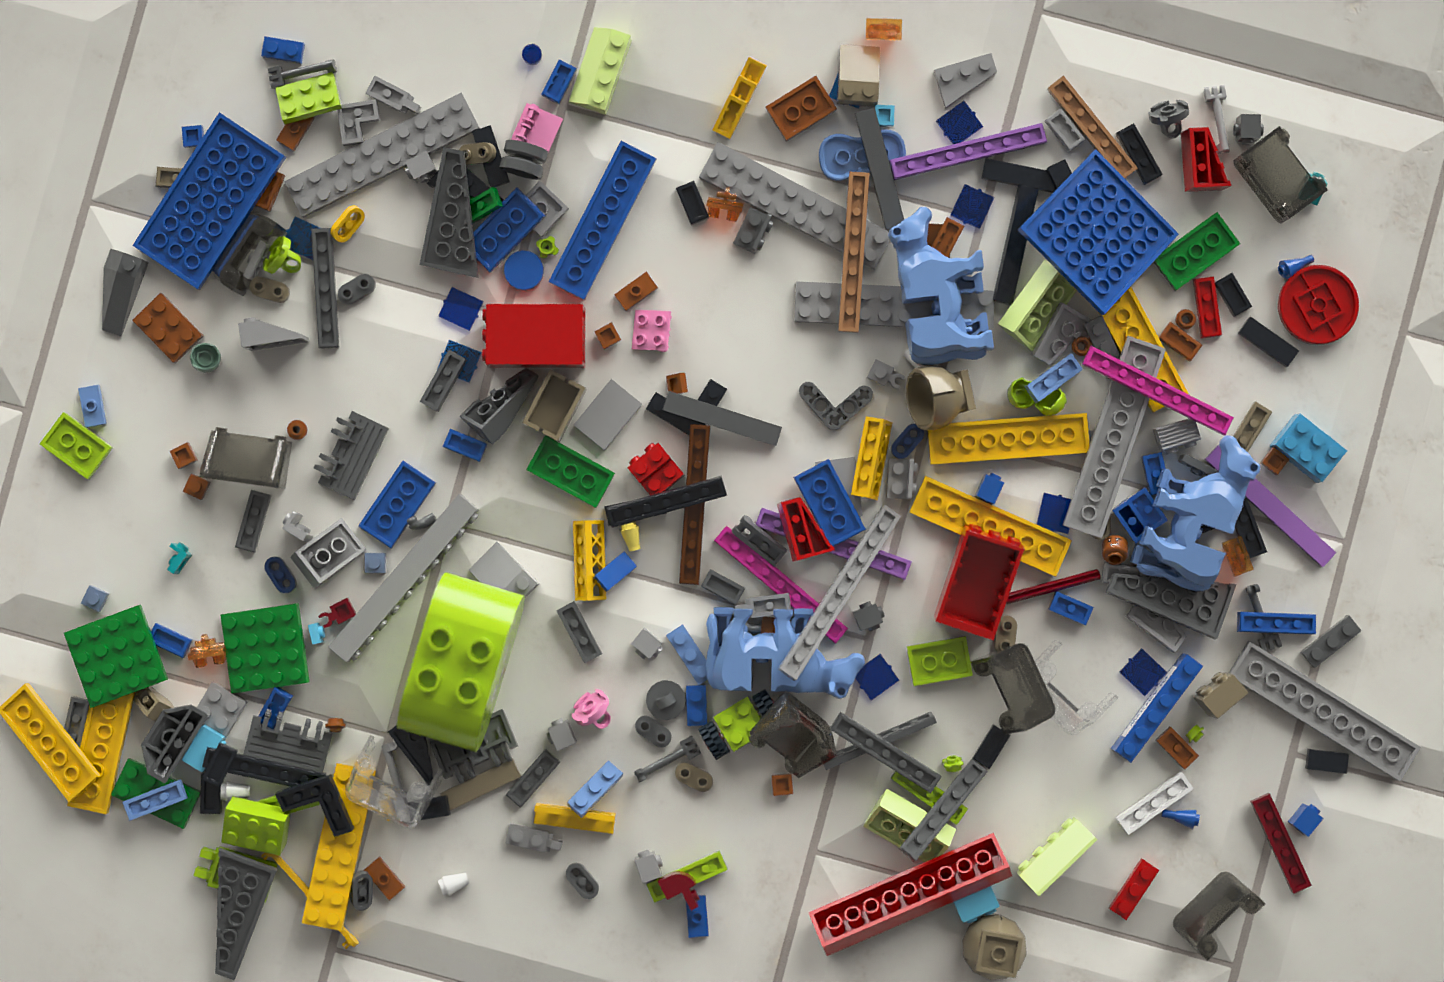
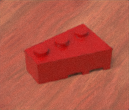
M1209 127L1188 128L1181 132L1185 192L1216 191L1231 187V182L1227 179L1223 170L1225 168L1223 162H1220L1216 151L1218 150Z
M801 497L777 504L793 562L835 550L825 537L822 529L819 528Z

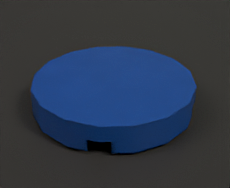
M521 250L515 252L508 257L505 263V278L512 287L518 290L533 289L543 278L544 268L542 261L536 254L530 251Z

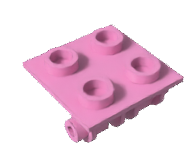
M527 103L511 140L539 146L549 153L563 118L544 111L535 104L530 105Z
M635 310L632 349L668 351L669 331L671 330L670 321L672 319L671 311Z

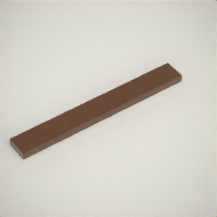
M690 424L686 485L707 479L709 425ZM705 502L684 508L679 584L699 585Z

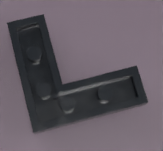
M710 379L698 400L718 406L727 388ZM655 392L646 407V410L687 435H690V424L706 425L705 423L662 410L666 398Z
M1245 496L1242 510L1235 523V529L1247 559L1266 553L1267 550L1248 499ZM1203 524L1200 527L1203 528L1202 533L1214 529Z
M332 774L280 790L275 794L282 812L319 801L334 837L354 830L353 823Z

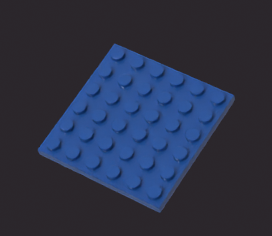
M1096 149L1018 229L1101 315H1104L1179 235Z

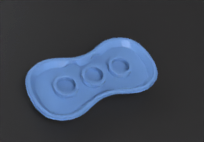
M881 130L888 160L906 156V148L902 137L895 131ZM833 134L825 138L821 143L819 163L822 172L827 178L842 181L849 179V172L870 173L861 137Z

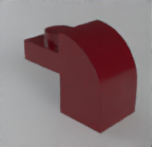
M675 871L658 879V884L667 900L682 893L691 910L698 907V900L700 898L695 889L691 890V887L696 885V881L690 874Z

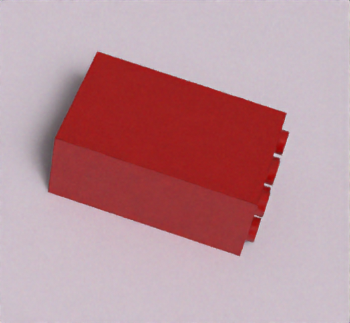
M486 304V309H483L482 312L483 321L486 323V329L482 330V339L486 343V349L482 350V360L490 368H585L586 309L584 305Z
M971 523L969 526L964 525L934 613L935 622L994 640L1025 549L1020 540L1008 536L1007 539L1003 538L999 532L989 530L988 533L984 532L980 526Z

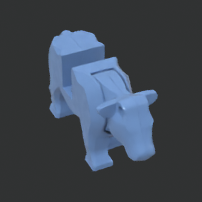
M920 207L913 215L889 229L888 237L897 253L902 304L934 300V303H932V314L936 316L909 319L905 323L909 354L915 363L921 365H936L956 358L980 359L986 355V351L994 349L992 330L988 328L987 312L981 313L973 321L971 319H964L960 314L962 304L960 294H972L973 292L982 294L984 292L981 272L972 277L966 276L984 269L982 250H977L970 258L950 259L935 248L927 245L928 224L932 219V212L927 207Z
M1227 435L1220 440L1221 457L1217 473L1205 476L1198 481L1189 482L1175 479L1170 470L1162 468L1156 484L1160 488L1158 489L1153 506L1174 511L1175 515L1171 521V534L1166 538L1158 537L1153 528L1145 526L1139 544L1148 546L1152 552H1149L1141 545L1135 544L1129 561L1137 564V569L1141 573L1149 576L1165 577L1174 584L1193 591H1205L1210 588L1211 584H1214L1226 553L1195 543L1196 539L1199 540L1203 528H1200L1201 524L1233 534L1236 520L1243 507L1248 484L1250 481H1254L1256 475L1260 472V465L1239 445L1235 437Z
M714 607V614L709 615L706 624L710 640L706 660V673L708 682L713 689L751 691L753 688V659L760 663H766L769 659H772V692H824L835 698L842 699L846 697L857 673L865 664L864 656L859 653H852L846 658L826 661L822 653L816 649L798 679L794 681L779 671L778 668L805 628L809 618L813 615V609L795 608L791 623L790 619L793 615V609H774L775 619L773 622L775 632L753 636L747 632L748 628L746 626L747 620L753 614V609Z

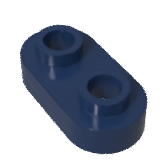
M916 424L908 425L892 443V455L898 459L908 457L923 439L924 430L918 428ZM912 430H915L917 432V436L915 438L910 436V432ZM899 445L904 447L903 453L897 451Z
M270 557L266 560L264 569L277 590L281 593L294 591L297 581L285 561L280 557ZM274 563L279 564L278 570L273 569ZM286 579L290 581V585L288 587L284 586V581Z

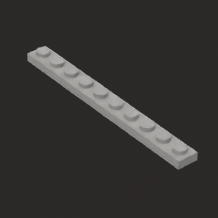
M886 505L882 506L779 666L778 670L792 680L798 679L901 516Z

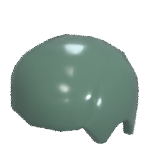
M209 343L197 344L191 351L190 361L197 371L203 373L213 372L221 362V354L215 345Z

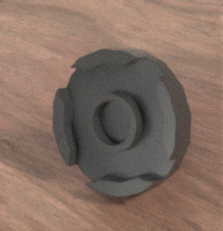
M1176 100L1177 104H1169V101H1164L1150 108L1151 112H1148L1150 122L1160 125L1161 131L1165 136L1172 139L1178 137L1182 131L1181 120L1189 115V106L1186 101ZM1175 124V130L1172 133H1168L1169 126Z
M668 680L656 682L651 686L646 697L648 710L653 716L661 720L676 718L682 713L686 702L685 693L681 686Z

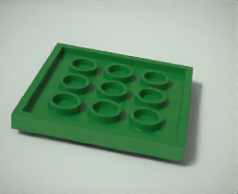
M299 603L220 614L231 693L310 682Z
M141 605L64 632L90 708L168 680Z

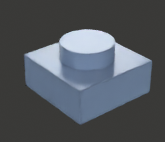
M365 553V573H386V553Z
M89 585L81 604L101 612L109 593Z

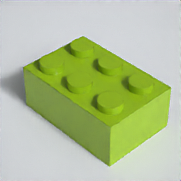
M232 797L225 808L221 843L280 856L287 844L291 810L282 812L279 806Z

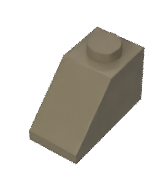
M151 686L137 691L133 699L145 716L153 721L157 720L162 710L174 708L167 698Z

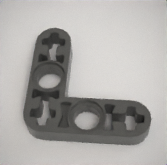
M812 382L803 383L799 388V395L829 429L837 430L872 400L873 391L868 386H861L836 408ZM804 386L807 388L811 386L813 388L811 392L814 396L817 393L820 395L812 404L809 402L812 397L809 394H803L805 391ZM860 390H867L869 392L867 395L869 399L863 398L860 400L859 403L862 405L859 407L857 402L851 399V397L855 396L857 399L861 395ZM822 400L826 402L827 408L825 411L820 412L815 408L817 401ZM851 402L854 404L855 410L853 413L849 414L844 411L843 406L845 403ZM840 409L841 413L847 418L843 420V417H841L837 421L838 426L835 424L831 426L829 424L831 421L829 417L835 418L839 414L836 411Z

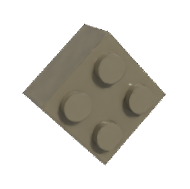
M1226 672L1215 674L1211 678L1212 682L1207 686H1201L1193 697L1208 716L1216 719L1221 717L1248 694L1233 674Z

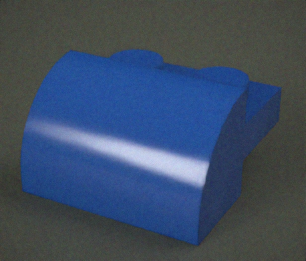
M1145 487L1112 509L1135 543L1141 540L1145 526L1155 530L1168 521L1161 509L1153 506L1154 499Z

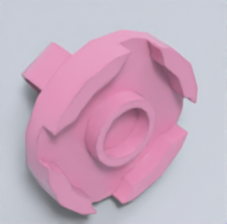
M595 689L596 692L592 694L587 692L578 699L573 707L575 712L574 714L572 713V717L581 726L594 724L596 727L603 729L611 721V716L606 711L609 699L602 690ZM604 714V720L601 723H597V720Z

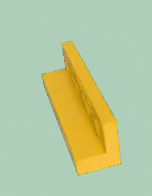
M865 417L851 495L878 500L893 422L880 418Z
M604 520L573 521L575 601L606 600V591L597 582L593 574L595 564L598 566L599 572L605 567ZM592 524H597L598 533L595 536L592 534ZM594 545L598 547V553L596 556L592 553V547ZM596 584L599 587V596H593V587Z
M536 803L534 808V824L610 834L614 832L616 813L589 810L581 818L570 807Z

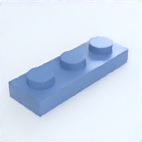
M1071 353L1026 385L1025 389L1034 402L1037 403L1083 369Z
M682 624L666 636L698 685L708 680L706 659Z
M608 760L567 802V805L582 818L623 777V773Z
M180 779L123 802L129 821L187 799L188 796Z

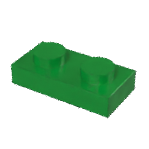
M491 187L470 200L472 223L477 222L503 206L497 188Z

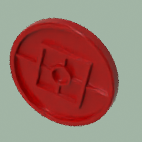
M1312 265L1300 269L1286 280L1278 297V313L1285 329L1296 339L1312 345L1328 344L1342 338L1353 327L1359 312V298L1352 281L1338 269L1326 265Z

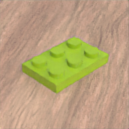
M333 72L275 88L284 125L342 109Z
M65 412L60 415L40 442L42 447L88 480H90L113 449L112 446Z
M966 636L906 646L913 686L973 676Z

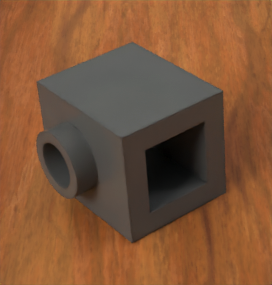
M1240 114L1236 118V124L1233 127V135L1236 136V142H1242L1243 145H1253L1263 136L1264 125L1261 124V114Z
M870 601L859 605L860 609L853 611L860 631L867 628L869 631L880 628L879 624L883 623L882 618L885 617L882 607H877L876 603L871 604Z

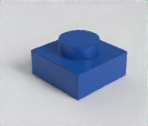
M203 126L182 127L183 147H197L204 136Z

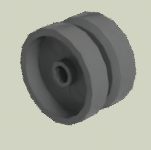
M506 140L504 152L509 156L501 158L499 169L519 177L541 180L544 168L539 164L546 162L548 151L530 143Z

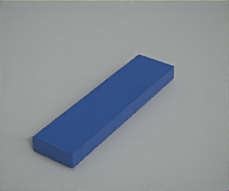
M1237 612V632L1316 635V614Z

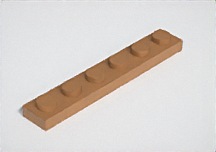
M1064 75L1047 88L1093 148L1124 178H1127L1138 169Z

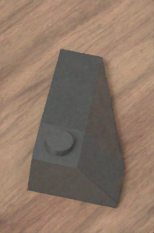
M110 249L104 265L102 330L122 337L149 262L130 254Z
M527 368L523 369L505 382V386L499 390L495 388L489 392L491 395L484 400L478 399L473 402L460 415L461 419L481 438L494 444L509 428L539 376Z

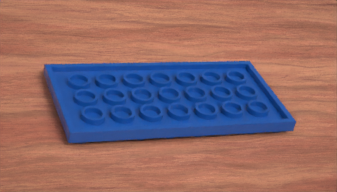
M219 112L132 246L200 290L283 164L286 156Z

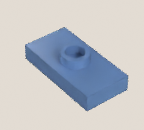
M100 385L78 388L85 427L89 428L107 424Z

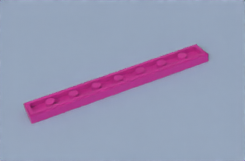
M1093 346L1089 348L1082 363L1083 366L1223 436L1226 435L1234 417Z
M728 526L715 538L714 541L776 594L789 593L791 607L794 609H813L814 614L819 603L779 569L736 537ZM836 618L827 631L826 636L836 644L848 628Z

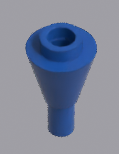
M1309 255L1301 259L1282 260L1279 262L1278 272L1280 276L1289 279L1305 265L1314 262V257Z
M1165 809L1162 811L1161 817L1174 819V821L1193 829L1194 826H1198L1200 815L1196 814L1197 810H1180L1175 812Z

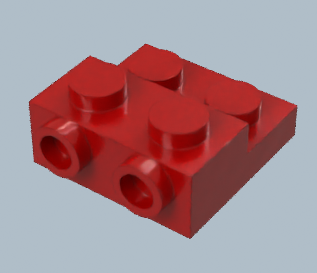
M659 443L648 445L644 449L646 453L641 457L637 455L629 461L630 466L627 467L649 495L668 490L685 476Z

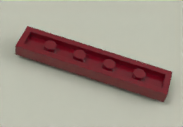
M1270 793L1251 800V805L1291 892L1295 894L1312 886Z

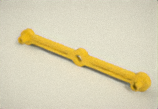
M265 852L261 855L265 861L269 857L273 858L304 892L306 897L308 896L309 887L279 855ZM343 926V930L339 931L346 939L342 946L345 949H348L349 946L356 947L359 944L358 940Z

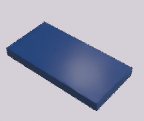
M518 187L502 202L503 206L492 212L474 231L476 259L489 272H492L545 217L539 208Z
M829 459L793 477L819 528L822 529L825 537L833 547L866 530Z
M403 460L358 527L392 549L408 526L407 519L416 514L436 482Z

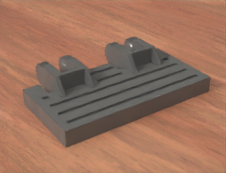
M352 411L348 419L355 421V425L339 417L336 419L339 424L352 428L349 435L342 433L336 428L331 430V433L348 440L346 443L338 439L331 455L338 457L339 460L337 461L322 453L319 455L322 460L334 464L332 471L316 464L314 469L330 476L329 479L321 475L318 481L319 484L355 500L389 428Z
M270 709L266 710L262 726H260L262 717L253 715L243 755L323 773L333 733L324 731L322 740L319 739L323 726L322 721L317 723L315 738L307 736L311 726V719L306 718L303 734L300 735L302 727L300 725L285 722L283 731L280 730L283 712H279L277 715L275 729L267 727L272 714Z
M503 709L492 713L485 737L477 752L437 740L430 741L443 778L448 779L453 776L450 769L453 767L460 784L464 783V776L459 768L460 765L465 764L469 777L473 779L476 777L472 765L476 766L489 760L488 750L495 766L499 767L501 766V761L495 749L501 747L505 759L510 762L512 757L509 749L518 747Z

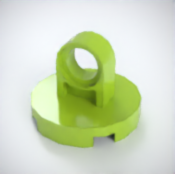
M279 236L272 243L268 250L271 252L269 259L264 258L263 270L273 274L279 268L289 273H296L301 269L300 256L289 250L291 245L290 239L285 236ZM289 260H294L298 264L296 266H290L287 264V262Z

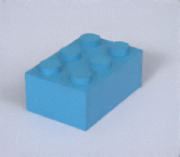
M1301 413L1293 415L1269 445L1270 447H1275L1288 457L1290 463L1316 483L1323 482L1347 452L1344 447Z

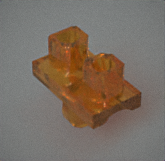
M866 18V39L902 40V19Z
M726 187L725 192L717 191L716 196L724 199L708 197L706 205L708 206V217L719 218L720 209L728 210L726 220L737 222L740 212L742 213L744 203L729 201L728 199L736 201L737 195L730 194V188Z
M1241 536L1221 543L1234 577L1254 570Z
M202 634L201 640L195 641V647L190 648V653L187 656L189 660H193L196 668L207 665L206 657H213L214 664L216 665L223 664L226 660V646L224 642L216 643L215 638L209 639L207 634Z

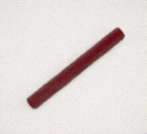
M1095 569L1010 592L1006 604L1100 580L1101 575L1099 570Z

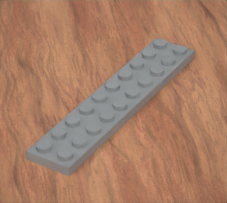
M461 92L284 182L301 216L304 218L406 167V161L426 151L428 154H431L480 128Z
M717 142L699 176L700 179L844 254L847 209ZM866 220L863 264L875 269L890 241L888 237L889 231Z
M796 281L794 322L839 324L841 283ZM862 285L859 325L905 327V323L909 319L936 316L932 314V303H934V300L902 304L901 286ZM984 290L982 294L975 292L972 294L961 293L962 304L960 314L962 317L973 321L981 313L987 312L988 328L993 331L994 291Z
M1127 336L1119 360L1156 378L1166 349ZM1113 380L1111 381L1063 526L1098 538L1103 537L1149 398Z
M1250 641L1247 642L1229 672L1242 685L1398 781L1402 780L1421 748Z

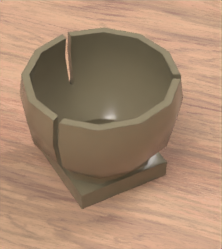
M921 366L909 373L906 383L907 406L911 418L918 428L937 430L947 426L958 414L976 409L968 369L951 373L942 367Z
M998 914L985 915L969 925L962 940L963 957L974 973L989 980L1007 979L1009 977L1016 978L1017 972L1021 969L1027 954L1025 935L1017 923Z

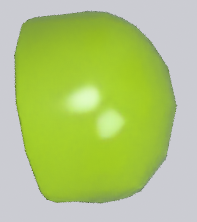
M1021 377L1011 383L1007 391V397L1014 407L1027 409L1034 405V400L1025 389V386L1032 381Z
M1058 389L1051 392L1041 401L1034 403V405L1043 415L1052 416L1064 409L1067 400L1065 393Z

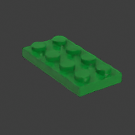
M1216 212L1166 248L1156 258L1154 263L1174 291H1176L1241 243L1219 213Z
M546 435L526 469L595 508L599 505L616 474Z
M128 758L111 796L126 801L177 780L169 777L167 782L163 783L147 774L146 765ZM183 783L188 796L187 799L150 814L184 829L200 797V790Z

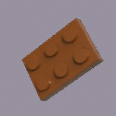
M817 76L812 77L765 107L786 142L837 111L836 106Z
M163 293L158 294L132 320L173 363L181 359L204 336Z

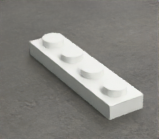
M1180 771L1118 815L1116 819L1129 835L1194 788Z

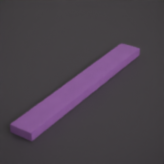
M1043 123L891 159L889 163L893 179L897 180L1045 144L1047 139Z
M1219 445L1204 459L1218 471L1221 457ZM1256 478L1254 481L1249 482L1245 494L1247 499L1320 567H1324L1337 552Z
M761 508L756 525L761 529L786 537L780 514ZM847 539L834 546L835 550L828 553L849 559L859 542ZM879 550L869 567L905 580L912 561Z

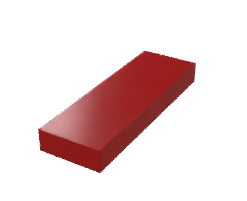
M1214 277L1194 279L1193 285L1201 339L1222 336Z

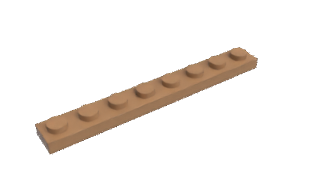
M849 172L839 332H859L869 173Z

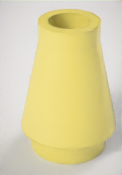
M636 521L620 525V532L629 551L639 550V525H636Z

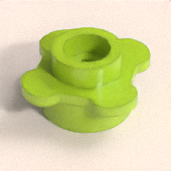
M548 236V238L543 240L539 239L536 242L541 258L545 259L549 255L558 254L559 250L555 246V238L553 236Z
M1195 725L1185 735L1189 739V743L1192 741L1196 743L1204 736L1202 733L1204 727L1200 728L1198 725Z
M956 755L948 756L942 760L944 768L948 772H957L962 769L961 766L963 765L962 758Z

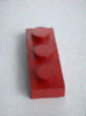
M1141 858L1109 906V909L1127 921L1159 872V869Z

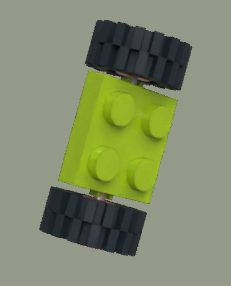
M766 689L752 696L759 711L755 710L747 696L713 717L721 732L718 731L713 721L698 729L707 748L716 760L730 752L724 741L725 738L733 752L767 733L768 730L760 717L763 716L770 728L784 720Z

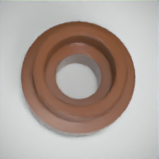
M1184 309L1177 313L1175 321L1179 328L1189 329L1194 326L1196 317L1191 310ZM1183 316H1186L1188 318L1187 323H1184L1182 321Z
M1084 336L1075 338L1071 345L1072 351L1078 356H1085L1092 346L1090 340ZM1079 343L1084 344V350L1078 348Z
M294 420L289 423L287 433L292 439H303L307 434V426L301 420ZM299 426L300 432L296 434L294 427Z
M330 718L327 719L325 728L329 729V732H341L343 728H346V724H344V719Z

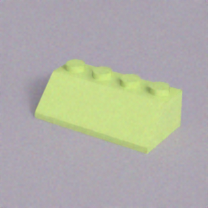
M594 27L569 103L604 115L607 114L632 41L631 35L614 29Z
M1044 260L998 325L1012 338L1030 351H1033L1059 303L1062 302L1067 305L1077 290L1048 261Z
M886 789L878 799L863 827L900 847L928 812ZM946 823L918 859L926 862L943 855L950 846L956 829Z
M1074 817L1067 819L1061 825L1062 829L1058 833L1054 832L1048 837V843L1045 846L1038 847L1033 852V857L1029 861L1025 860L1018 867L1019 871L1017 874L1038 896L1097 841Z

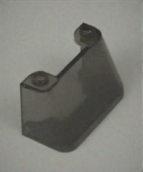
M1279 126L1234 159L1233 163L1272 217L1282 224L1328 191L1323 178L1310 176L1288 146L1290 143L1289 133Z
M251 212L212 270L213 276L224 286L244 297L249 288L244 283V273L238 270L259 236L269 241L271 237L284 236L287 230L259 212Z
M216 427L215 431L211 430L199 477L281 489L286 488L292 442L286 441L287 437L275 435L274 439L228 433L227 428Z
M1014 644L971 661L977 675L985 677L992 674L1008 710L999 717V725L1004 735L1028 731L1054 716L1056 711L1055 704L1032 654L1025 644Z
M789 692L780 695L750 731V743L758 748L764 747L765 743L785 757L786 770L797 778L804 776L837 756L833 734L828 723Z
M1226 871L1221 872L1175 916L1173 927L1199 955L1208 961L1218 948L1217 942L1211 934L1239 907L1246 913L1254 914L1265 903L1233 874Z

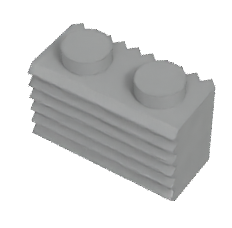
M1189 418L1153 429L1159 451H1165L1166 454L1178 451L1177 447L1182 445L1185 446V449L1196 446V441L1201 440L1196 422Z

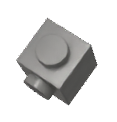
M427 151L405 162L407 165L405 171L409 179L413 178L416 183L427 182L437 172Z
M643 628L631 643L637 648L635 652L643 659L646 657L650 659L652 656L656 658L663 649L660 647L663 642L646 628Z
M560 718L551 722L552 726L548 728L549 732L546 734L550 744L554 743L557 751L577 742L568 719L563 721Z
M649 850L638 853L635 863L642 883L662 877L660 867L663 866L660 855L656 856L654 851L649 852Z

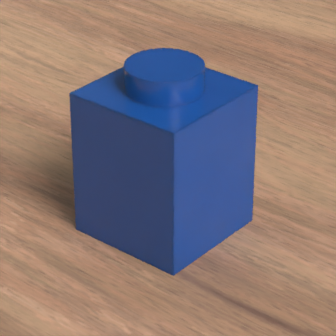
M990 473V475L985 474L974 497L994 505L1004 485V482L1000 481L1001 477L994 473Z
M1302 803L1288 823L1303 835L1309 837L1324 818L1319 815L1321 811L1314 805L1310 804L1308 806Z

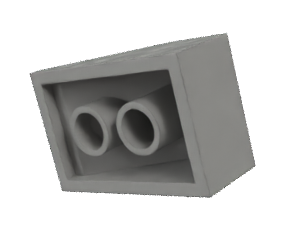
M256 318L244 319L243 323H238L241 346L250 351L309 342V338L300 333L256 320Z
M341 518L295 551L290 558L315 589L363 553L366 548Z
M498 542L469 569L479 582L521 594L525 597L539 584Z

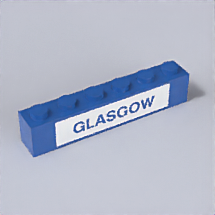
M1182 653L1111 749L1132 763L1203 668V665L1188 654Z

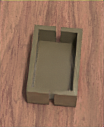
M550 369L522 423L539 432L543 429V434L560 442L587 389L570 379L566 383L568 380L566 377Z

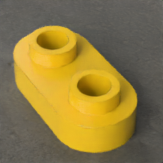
M357 206L346 208L331 227L332 237L338 242L348 241L365 219L363 210Z

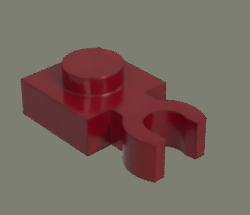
M345 598L330 606L331 613L324 612L318 617H328L329 622L323 625L324 628H327L334 623V620L341 624L353 618L357 613L349 598Z

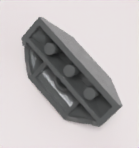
M192 704L162 710L141 744L147 774L166 783L209 714Z

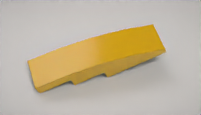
M748 57L713 127V131L731 139L767 65Z

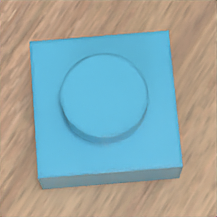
M875 105L879 126L893 127L895 105Z
M320 623L308 625L312 645L324 642L325 630L323 626H320Z

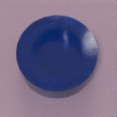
M535 44L526 45L522 50L523 60L529 65L538 64L542 59V51L539 46Z

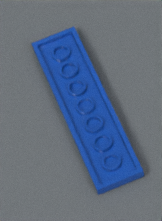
M620 141L549 283L583 300L586 299L657 160L655 157Z

